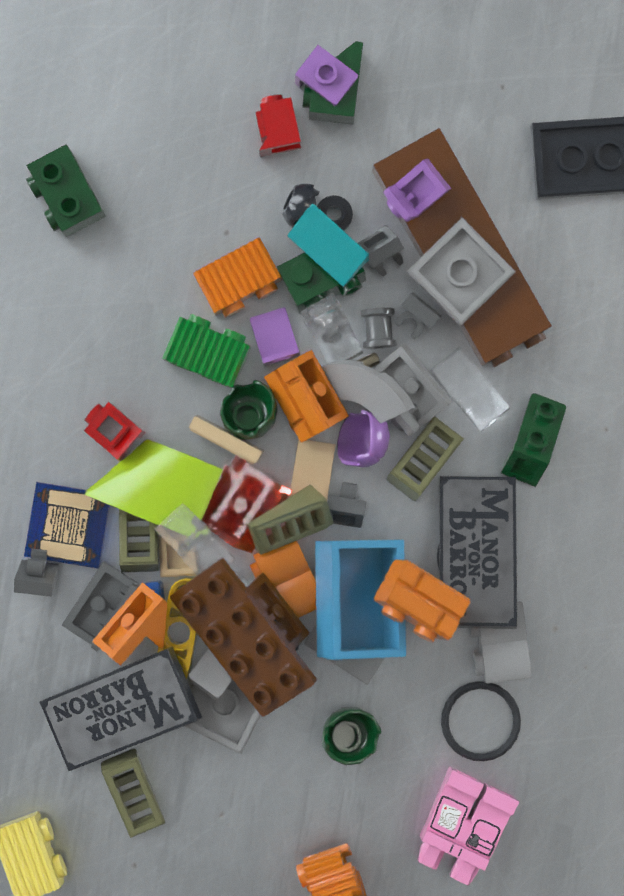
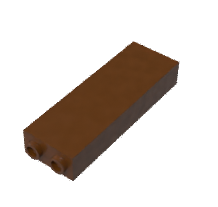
M438 128L375 163L372 172L384 191L389 186L395 185L421 161L428 158L451 189L419 217L408 222L403 218H399L419 256L422 257L450 228L463 218L516 271L460 326L480 364L484 366L491 362L495 368L513 358L514 356L510 350L524 343L526 349H529L545 340L544 331L548 330L552 325L441 129Z

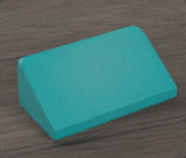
M313 203L287 235L291 241L342 287L369 261V254Z

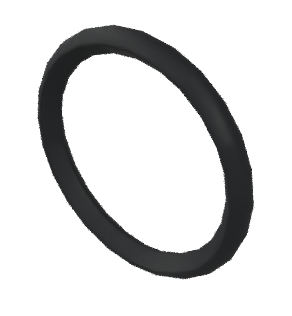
M477 681L459 687L450 695L442 711L441 726L448 745L457 754L472 761L484 762L494 760L512 748L520 732L521 716L515 699L508 691L493 683ZM477 689L490 690L499 694L508 703L513 716V728L507 741L499 749L484 754L473 753L461 747L454 740L449 727V715L454 703L463 694Z

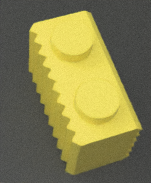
M39 811L0 825V859L14 896H42L56 891L63 885V877L67 876L66 865L61 854L55 855L50 841L54 840L52 826L48 818H41Z

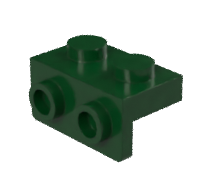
M305 252L277 266L278 272L294 300L299 314L306 311L309 314L316 313L329 304L328 300L339 294L342 297L349 296L362 288L361 283L366 281L365 270L362 267L342 287Z

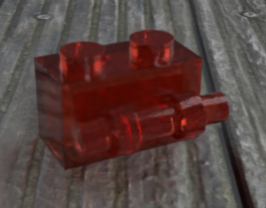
M235 455L229 465L225 464L222 468V477L216 485L201 521L207 524V529L232 547L253 553L255 545L248 523L285 501L293 490L266 471L248 464V461Z

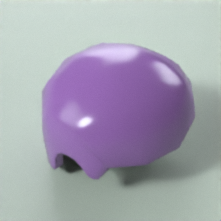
M361 410V413H349V416L345 418L340 428L337 440L338 456L345 465L356 467L375 465L384 457L388 449L390 440L388 423L386 421L379 423L371 411Z

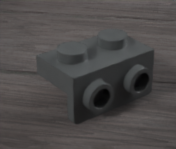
M103 561L62 623V626L91 644V648L98 652L101 649L92 641L140 584L106 561Z

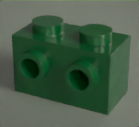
M67 144L26 165L32 175L26 178V181L36 199L43 196L49 209L44 211V215L54 232L60 229L66 237H69L106 217Z

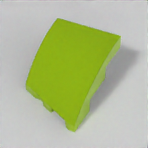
M146 439L126 458L112 467L106 475L94 485H91L84 495L193 540L223 469Z

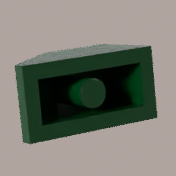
M355 41L335 57L358 74V79L337 106L332 105L305 85L302 108H309V120L354 125L363 42Z

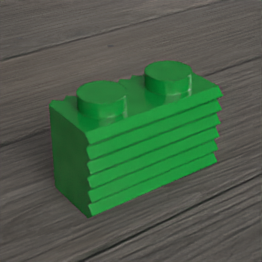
M190 314L188 320L179 317L162 359L232 389L238 381L251 349L250 345L244 343L246 336L225 328L223 334L209 329L210 321L194 314Z

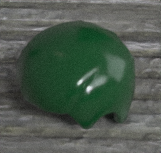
M254 380L253 383L247 385L236 384L222 400L219 414L226 431L239 439L250 440L264 436L274 426L278 406L272 389L261 381Z
M343 707L333 712L326 720L322 731V746L328 756L345 766L361 764L376 752L379 735L382 733L381 727L370 713L358 707Z

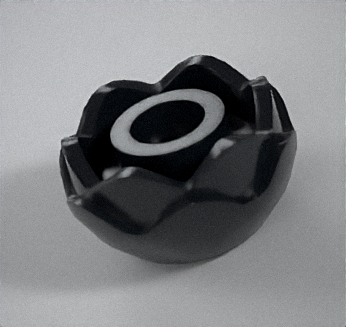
M299 184L295 185L290 191L282 209V215L290 227L293 228L312 203L316 206L315 196H318L320 191L314 189V185Z

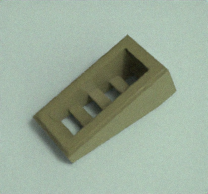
M434 416L392 469L386 480L411 500L417 501L464 438ZM431 432L446 442L449 447L445 450L428 436ZM423 444L440 457L439 460L435 461L423 452L420 446ZM412 457L417 459L430 469L429 473H425L413 464L410 459ZM403 469L406 470L409 474H411L421 483L418 485L416 482H414L401 471Z
M309 485L248 523V527L256 551L262 555L328 528L333 524V519L326 498L313 486ZM271 528L272 533L267 536L265 530Z
M119 509V566L121 572L159 571L158 525L149 522V526L128 527V522L146 520ZM128 537H150V542L128 543ZM150 552V556L129 557V553Z
M135 748L101 762L102 775L130 838L165 824L164 816ZM131 768L134 769V770H131V771H129V772H126V773H124V774H121V775L115 777L116 774H119V773L124 772V771H126V770H128V769H131ZM135 780H138L140 783L124 791H121L119 788ZM145 794V799L129 806L126 805V801ZM151 808L152 813L132 820L131 815Z

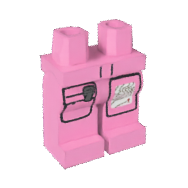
M449 766L426 823L419 835L422 843L417 858L418 862L437 870L445 852L457 857L449 875L469 886L477 875L479 868L485 871L510 816H513L519 801L514 796L486 783L483 784L480 780Z

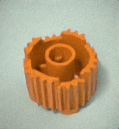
M348 843L304 857L303 863L296 865L299 881L303 888H307L311 896H367L359 870L357 871L351 862H347L346 857L352 855Z

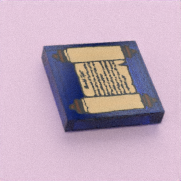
M36 482L24 557L31 558L32 548L47 550L48 561L99 569L110 505L84 495L86 492L84 489Z

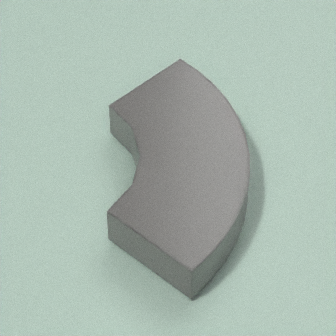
M339 360L322 366L340 401L348 400L361 404L371 411L379 423H383L415 407L403 388L385 372L379 373L365 366L363 362Z

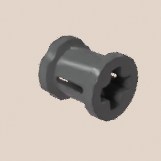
M394 308L361 310V317L365 318L366 341L363 342L364 349H381L397 346L396 340L392 339L391 316L395 314Z

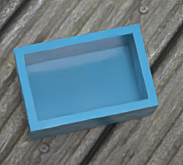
M404 540L315 541L317 657L332 660L406 657V620L404 619L402 623L391 620L381 613L383 606L374 601V596L381 583L385 580L391 564L395 560H405Z

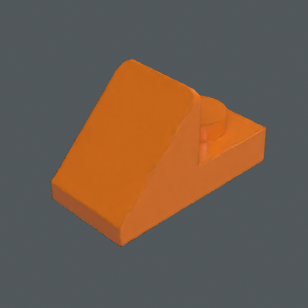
M142 582L92 642L120 666L145 637L160 649H163L167 602Z

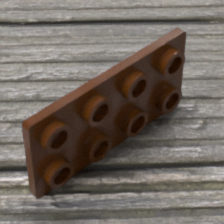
M221 558L170 595L174 605L262 717L270 714L317 682L315 675L295 651L310 632L264 573H261L245 586L226 560Z

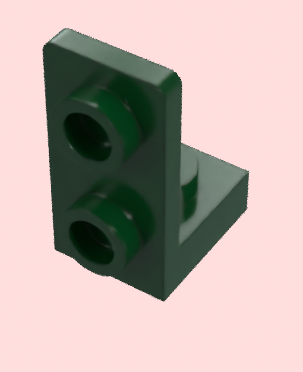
M536 393L531 394L516 441L504 461L501 474L508 477H516V480L534 487L537 486L550 463L565 415L566 405Z

